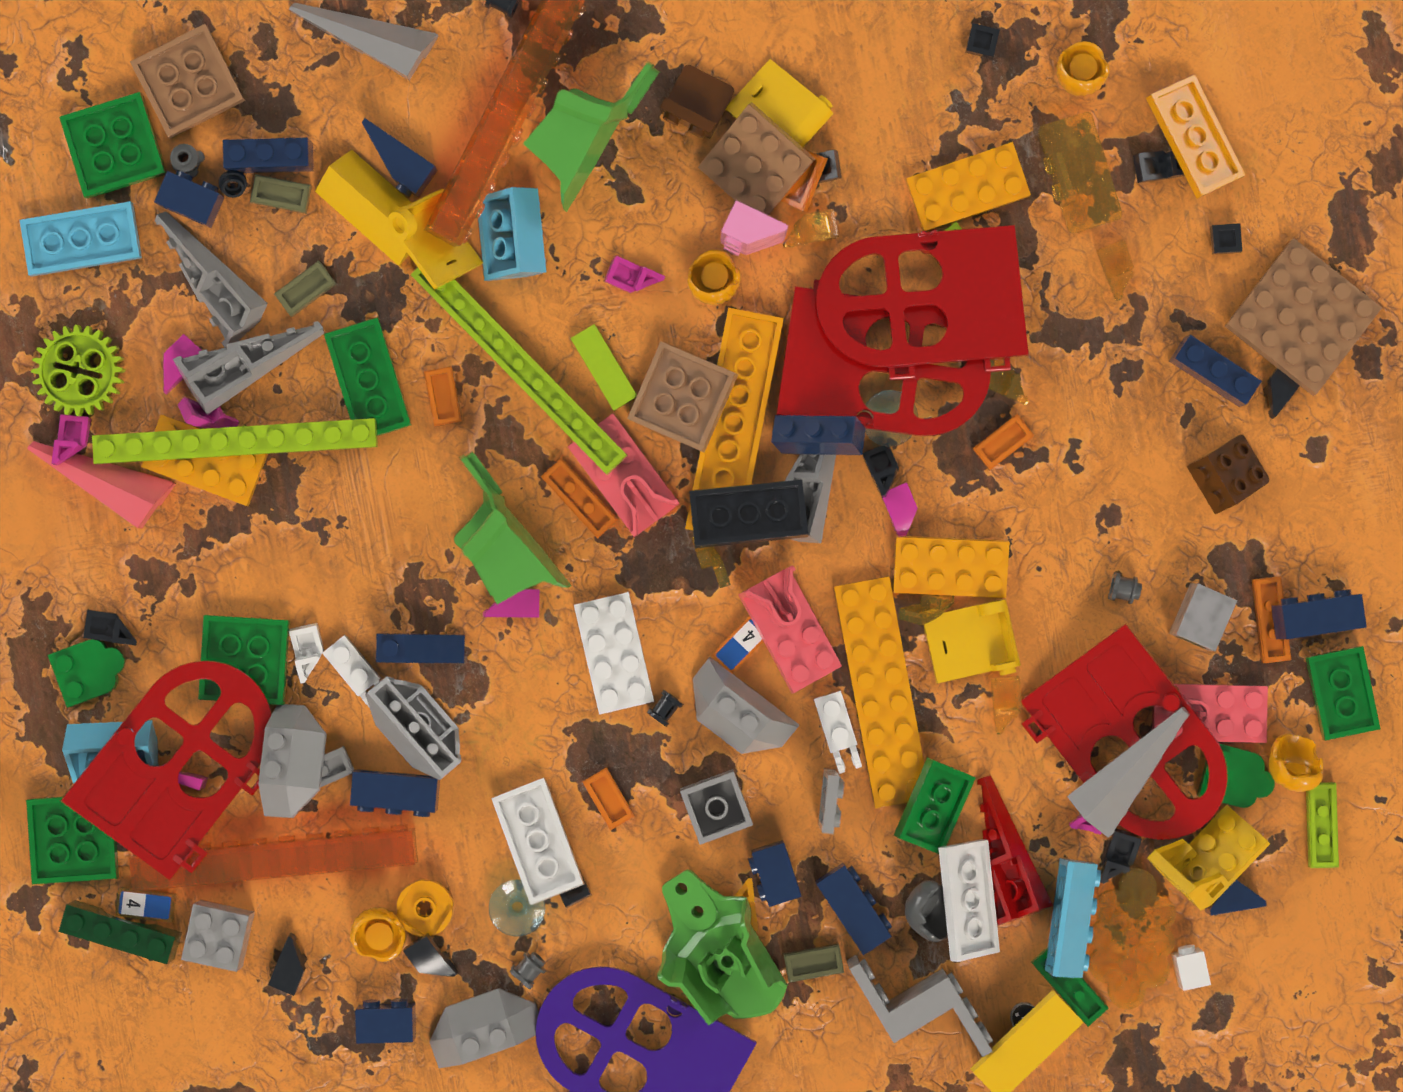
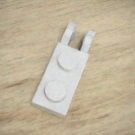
M344 635L325 650L323 655L355 694L360 696L369 707L365 695L367 693L366 690L372 685H377L381 677L349 638Z
M841 691L814 698L830 753H833L839 774L845 772V764L843 759H841L839 750L849 748L853 765L856 769L862 767L856 748L858 744Z

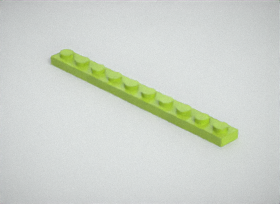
M419 268L411 274L606 475L627 457V454L455 279L434 290Z
M375 418L92 435L94 464L378 447Z

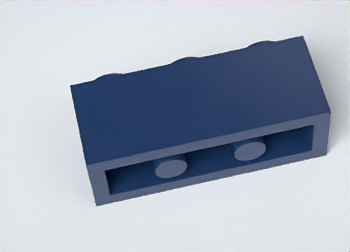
M308 137L223 140V168L226 171L235 170L241 173L314 171L313 143Z
M1192 335L1182 340L1169 362L1238 407L1247 405L1262 382Z
M775 415L771 442L782 454L862 455L866 428L856 416Z
M1351 589L1334 591V597L1325 598L1324 593L1307 595L1308 600L1298 602V597L1280 599V605L1271 606L1276 639H1293L1367 628L1362 594H1351Z
M356 769L352 775L350 806H357V811L374 812V808H385V813L400 815L402 810L413 811V816L430 817V812L435 813L438 810L440 780L429 775Z
M841 863L815 882L861 953L865 955L892 937L888 931L892 928V925L884 913L878 916L872 907L877 903L868 889L863 892L857 884L861 878L853 866L847 868L844 863Z

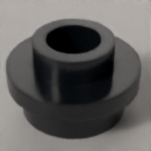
M230 170L224 172L219 177L218 184L224 195L235 198L241 196L246 190L247 179L241 172Z

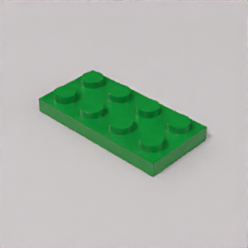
M377 317L324 334L350 420L375 418L377 436L412 426L379 318Z

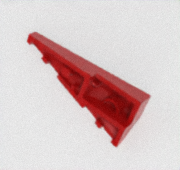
M986 776L978 779L977 785H981L983 803L980 804V812L984 813L986 827L982 830L983 839L988 840L997 926L1045 910L1052 907L1053 904L992 777Z

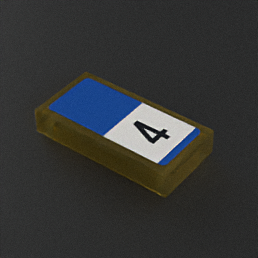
M119 887L115 916L171 923L174 919L177 893Z

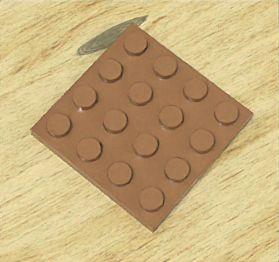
M1293 238L1226 323L1225 327L1314 396L1320 391L1382 307Z

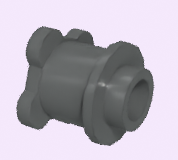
M180 144L172 150L170 160L175 171L186 172L192 177H196L199 173V165L205 160V156L201 151H196L191 145ZM185 155H188V160L186 162H182V158Z
M1114 572L1108 599L1115 601V598L1128 601V604H1132L1134 599L1139 600L1142 584L1138 583V577L1134 576L1133 579L1122 577L1120 573Z
M525 952L522 961L517 966L513 965L510 973L522 982L525 987L531 989L534 984L533 981L538 975L546 972L544 968L545 961L535 952L531 955Z

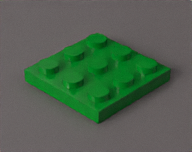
M141 92L59 117L84 198L88 199L166 175V169Z
M204 615L201 661L221 662L241 670L259 686L268 704L284 705L290 620ZM199 679L198 700L217 701L221 694L219 685L209 679Z
M63 797L26 800L32 884L117 879L119 877L117 842L64 804L61 801Z

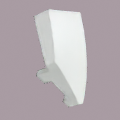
M318 623L289 630L300 684L305 683L324 651Z

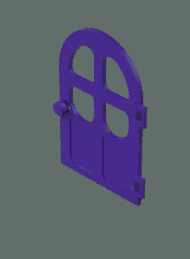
M607 966L585 968L562 979L545 998L536 1023V1043L541 1060L550 1075L568 1089L569 1092H609L600 1085L599 1079L612 1055L616 1052H622L645 1067L647 1081L638 1092H730L757 1044L756 1041L718 1020L708 1025L696 1008L683 1002L680 998L672 996L628 971ZM612 985L624 989L628 998L615 1022L611 1026H605L575 1009L573 1004L575 995L580 990L590 986ZM642 1004H651L664 1011L670 1018L672 1025L671 1038L660 1049H647L626 1036V1030ZM569 1023L601 1042L599 1051L584 1074L574 1073L559 1055L554 1035L556 1029L561 1024Z

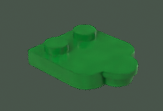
M95 639L81 642L48 655L67 708L112 692L118 684L117 674L125 666V658L121 651L116 648H107L104 642Z
M1219 743L1226 759L1228 773L1227 787L1222 803L1247 808L1255 803L1257 797L1264 798L1269 796L1274 790L1275 781L1271 774L1264 770L1265 764L1262 757L1250 751ZM1207 760L1197 793L1199 797L1208 788L1209 767Z

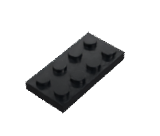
M802 480L689 491L695 548L808 537Z

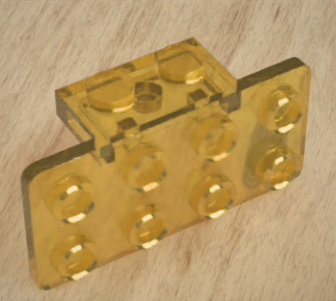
M1084 112L1040 126L1038 135L1045 154V158H1043L1044 167L1047 174H1051L1054 184L1052 185V193L1055 201L1060 203L1068 231L1074 234L1119 220L1123 215L1092 114Z

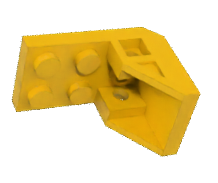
M1226 805L1189 844L1183 839L1154 850L1147 859L1162 876L1201 911L1211 906L1270 843L1233 809Z

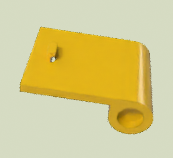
M771 59L768 60L726 108V111L737 119L748 104L752 102L802 147L809 142L833 115L831 111L833 105L823 95L819 97L814 95Z
M439 189L392 212L388 218L392 233L434 290L483 264V261L451 219V216L456 211V200L446 189Z
M1006 599L922 617L937 684L990 671H999L1000 676L1016 672V667L1021 666Z

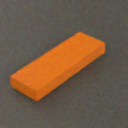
M562 458L541 475V478L597 539L618 521L615 515Z
M1282 576L1251 579L1261 663L1291 660L1289 639H1276L1271 606L1281 604L1280 599H1284Z

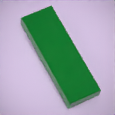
M1046 948L1031 963L1086 1026L1089 1027L1109 1009L1108 1006L1083 978L1056 977L1046 972L1045 963L1048 949Z

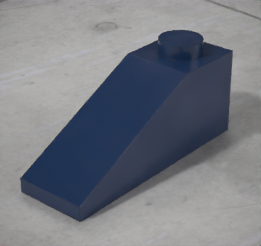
M364 118L362 124L390 175L398 183L395 188L408 197L414 194L419 198L438 171L437 168Z
M378 633L376 662L465 663V635Z

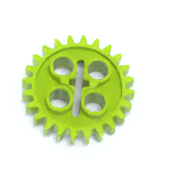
M75 325L73 332L69 327L64 326L63 335L53 331V341L47 338L43 339L47 345L46 349L37 347V351L42 354L41 358L32 359V361L39 364V368L31 370L32 373L39 375V378L34 380L33 384L42 385L37 394L41 396L48 395L44 403L50 405L55 402L54 410L58 412L64 407L65 415H71L73 410H75L76 416H82L84 409L88 415H94V406L103 411L104 405L102 402L106 401L112 404L111 392L120 394L115 385L124 383V380L118 378V374L126 372V369L120 368L117 365L124 358L114 355L120 348L117 346L109 347L113 339L106 337L101 340L103 332L97 330L93 334V329L90 326H86L83 332L80 325ZM71 346L74 355L70 360L65 361L63 351ZM99 353L101 363L98 367L93 368L90 364L91 356ZM55 363L101 373L102 378L98 379L55 368ZM60 374H65L67 383L63 388L59 389L56 385V379ZM91 380L94 383V390L90 395H86L83 391V386L87 381Z

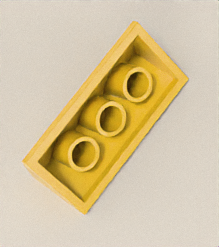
M350 150L329 165L315 192L400 266L409 254L392 233L388 218L392 212L412 202L358 154Z
M1052 990L991 1048V1053L982 1057L970 1069L991 1092H1011L1084 1022Z

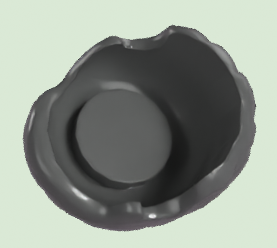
M926 880L921 882L909 894L905 904V917L913 930L931 942L942 941L948 937L943 886L936 881Z

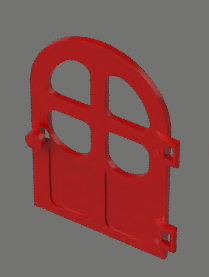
M1015 225L949 231L932 230V232L921 231L920 233L868 237L853 242L839 251L830 260L821 275L816 294V309L820 325L826 337L839 352L855 362L871 367H888L889 380L915 378L914 365L984 360L985 372L1011 370L1010 357L1029 355ZM911 251L931 254L941 267L942 279L939 285L927 291H904L901 287L899 256L904 252ZM869 255L881 256L884 260L886 292L878 295L845 296L839 287L840 278L843 273L861 258ZM916 306L938 307L947 319V328L943 338L932 346H911L906 339L904 310L906 308ZM886 310L890 318L891 347L886 350H878L857 342L845 331L843 326L844 316L848 312ZM1003 359L1004 365L991 366L990 360ZM908 367V373L895 374V368Z
M814 279L813 289L795 286L777 415L856 416L866 429L914 436H936L948 433L965 424L982 405L989 389L991 372H985L984 360L967 361L966 365L961 368L933 364L914 365L915 378L902 379L898 411L887 414L870 410L861 399L859 383L870 372L889 373L888 367H871L855 362L839 352L828 340L820 325L816 309V294L820 280ZM844 294L845 296H848V297L858 296V295ZM916 306L908 307L904 310V319L910 328L908 343L913 347H922L924 329L928 325L947 328L946 316L938 307ZM883 309L848 312L843 318V326L853 339L867 346L866 334L869 328L878 320L889 318V313ZM908 367L895 368V374L908 373ZM920 379L956 383L962 388V401L948 413L929 419H922L914 414L916 387ZM866 410V411H869L871 414H869L868 412H860V411Z
M1126 623L1020 701L1031 715L1021 723L1036 744L1048 737L1083 783L1098 773L1092 764L1091 754L1094 745L1099 739L1105 736H1117L1130 748L1141 739L1134 728L1135 715L1141 709L1149 706H1163L1166 710L1175 713L1180 708L1185 707L1190 715L1182 724V733L1170 743L1150 776L1175 806L1174 815L1169 819L1157 821L1140 817L1128 810L1118 825L1136 835L1150 839H1175L1200 829L1219 809L1226 792L1228 779L1224 753L1214 735L1186 701V697L1179 692L1178 687L1172 683ZM1032 722H1035L1042 731L1038 736L1029 726ZM1191 745H1196L1202 749L1209 767L1208 788L1202 796L1194 799L1187 797L1165 769V764Z
M195 661L171 669L150 687L61 801L167 879L171 880L181 866L190 873H193L208 854V852L198 846L199 842L241 789L253 796L259 788V779L252 788L247 785V782L255 773L258 776L260 775L258 767L261 764L265 727L271 717L270 707L265 695L247 674L225 663ZM199 679L212 680L219 685L221 694L198 724H190L166 706L165 698L168 693L181 684ZM235 703L246 705L251 710L254 720L252 744L248 753L241 758L234 757L210 738L213 728ZM151 718L160 719L183 737V743L166 764L161 766H151L144 763L135 749L136 734L144 723ZM197 751L207 754L228 772L227 779L219 790L208 797L188 795L181 789L178 782L179 772ZM195 850L200 855L190 865L186 860Z

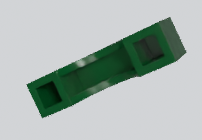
M77 900L66 904L58 932L163 964H168L174 960L182 932L156 924H142L124 920L106 913L100 907Z

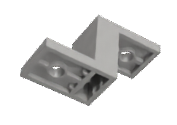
M855 955L846 960L851 973L893 1043L953 1008L982 1057L992 1052L989 1043L993 1040L981 1021L975 1023L974 1019L978 1015L967 997L960 998L959 994L963 990L952 972L947 975L942 968L891 1000H888L880 983L874 986L871 981L875 977L865 959L859 961Z

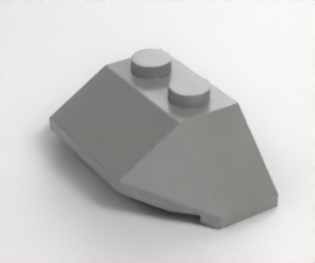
M711 657L707 659L693 678L697 721L741 754L783 747L799 727V724Z
M386 676L365 694L375 725L413 768L441 780L461 763L459 728L422 685Z
M277 705L265 727L258 784L263 812L266 817L294 818L298 811L320 791L327 734L305 705Z
M497 988L445 1007L430 1039V1045L438 1068L463 1065L516 1046L535 1036L539 1014L536 1003Z

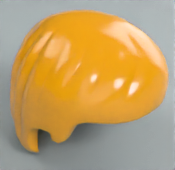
M1087 41L1075 43L1061 52L1056 66L1059 84L1074 96L1094 94L1095 91L1100 90L1102 85L1105 84L1110 72V66L1105 61L1101 48Z
M709 250L701 254L689 267L687 283L692 295L700 302L710 305L723 304L736 294L740 285L741 272L733 263L729 254L721 250Z
M1284 734L1276 738L1272 745L1269 757V770L1275 782L1284 788L1296 792L1309 791L1316 788L1322 781L1323 759H1318L1316 744L1313 740L1299 735Z
M374 907L361 912L355 918L350 931V940L356 952L361 956L372 957L380 962L396 958L401 953L406 938L402 922L392 911H388L383 907Z

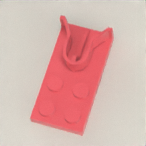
M611 414L600 422L598 426L627 454V457L608 475L575 442L569 445L568 448L631 534L636 537L680 503L615 415Z
M790 566L738 594L791 693L801 690L842 667L793 576V571L796 570L794 566Z
M1174 684L1178 687L1179 692L1186 697V701L1218 742L1267 743L1268 686ZM1152 706V730L1174 713L1166 710L1163 706ZM1182 726L1177 732L1176 737L1182 733Z

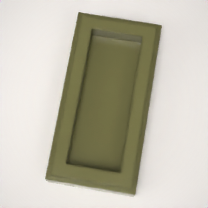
M255 174L250 202L307 214L312 186Z
M317 261L275 292L274 295L288 314L293 317L337 283L323 264Z
M839 943L783 953L789 983L844 973Z

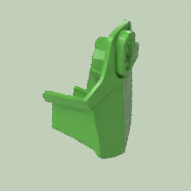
M651 62L646 63L624 97L615 103L598 99L576 88L570 91H559L553 109L523 143L560 180L561 202L564 211L567 212L594 169L619 122L628 118V113L632 114L658 76L660 71L654 68V64Z
M472 451L467 456L464 454L460 456L459 459L483 490V504L471 520L454 536V542L462 549L463 554L471 560L496 604L498 605L520 591L543 581L569 588L571 584L536 540L505 506V497L500 495L503 493L474 452Z
M688 869L667 881L662 886V893L669 908L673 931L662 951V962L657 973L658 979L668 987H680L708 1025L726 1014L734 1019H742L772 1013L782 1001L788 984L751 926V908L747 897L723 896ZM679 883H684L687 886V891L681 889ZM695 906H700L703 909V913L697 912Z

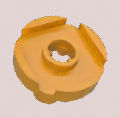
M420 879L409 884L401 892L397 900V914L404 929L410 934L422 937L429 933L432 936L443 931L451 921L454 900L447 888L441 883L434 880ZM420 901L431 903L430 908L433 911L430 915L427 912L426 916L419 913L421 908L418 906V903Z

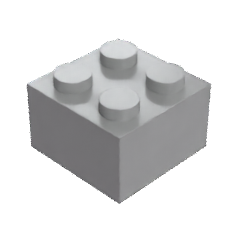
M734 769L680 788L700 845L753 825Z
M204 900L197 901L192 907L181 960L237 972L244 964L255 912Z

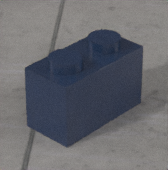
M177 170L176 174L167 171L154 203L212 228L224 200V197L217 193L219 188L203 181L202 186L192 182L193 177L182 171Z
M784 840L751 850L753 857L748 858L753 875L759 874L762 884L757 885V889L762 902L767 900L769 907L802 897Z
M408 999L391 1000V1004H380V1000H365L363 1005H359L355 1009L356 1044L413 1042L416 1038L415 1003H408Z

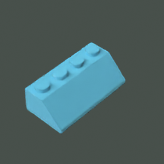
M1064 858L1059 860L1047 948L1048 954L1045 963V971L1052 976L1083 978V971H1088L1090 958L1086 954L1087 943H1091L1093 938V926H1090L1091 915H1095L1097 909V898H1093L1094 889L1099 887L1101 880V870H1097L1098 864Z

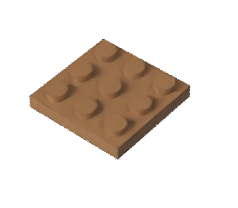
M206 24L130 61L170 139L245 101Z
M751 102L698 168L735 201H739L763 214L769 215L815 158Z
M660 341L627 419L705 453L738 374Z

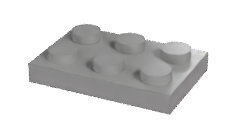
M824 768L818 820L822 833L834 834V827H840L841 810L837 805V798H843L844 781L835 769Z

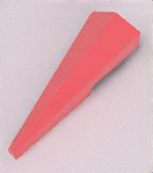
M33 441L27 448L137 528L144 527L158 505H162L176 485L173 481L115 464H94L93 458L80 454H74L61 464L53 465L52 446Z

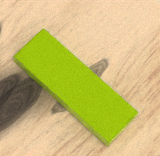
M595 324L570 338L613 411L637 397Z
M1321 782L1316 788L1306 791L1308 867L1336 868L1339 867L1336 782Z

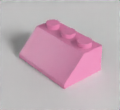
M736 201L721 231V244L724 245L723 249L735 256H739L740 253L748 255L784 242L788 225Z

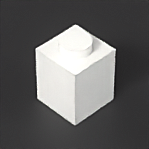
M1185 945L1178 947V952L1171 953L1179 988L1185 991L1211 985L1203 950L1199 947L1195 948V945Z

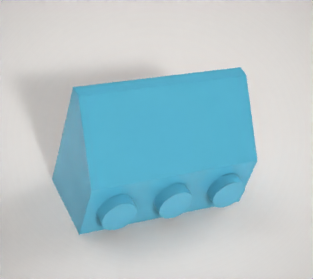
M511 187L476 197L484 281L530 277L546 273L538 188Z
M149 720L144 723L136 734L135 749L144 763L158 766L157 736L153 722ZM122 722L67 724L62 751L73 784Z

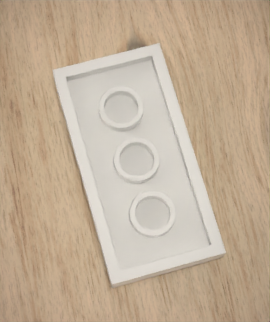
M629 592L575 604L574 609L599 715L654 702Z
M545 778L491 798L530 905L584 885Z
M980 839L939 847L950 961L960 962L1000 952L988 840Z

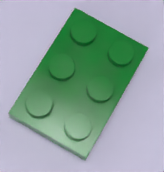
M1363 646L1305 657L1322 740L1326 741L1381 729Z
M927 757L894 832V836L939 854L938 848L947 845L976 777Z

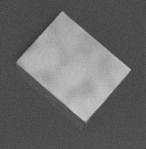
M1190 583L1169 634L1203 649L1216 651L1237 600L1203 585Z

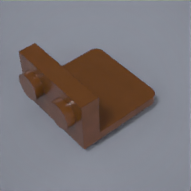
M686 65L668 99L664 98L660 106V113L664 115L663 119L676 126L680 123L688 127V131L699 138L705 136L711 139L734 94V88L691 65Z
M1243 435L1234 437L1215 451L1186 466L1215 514L1237 505L1269 483L1267 473Z

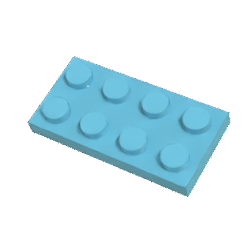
M131 201L19 220L28 275L31 277L142 258L134 206Z

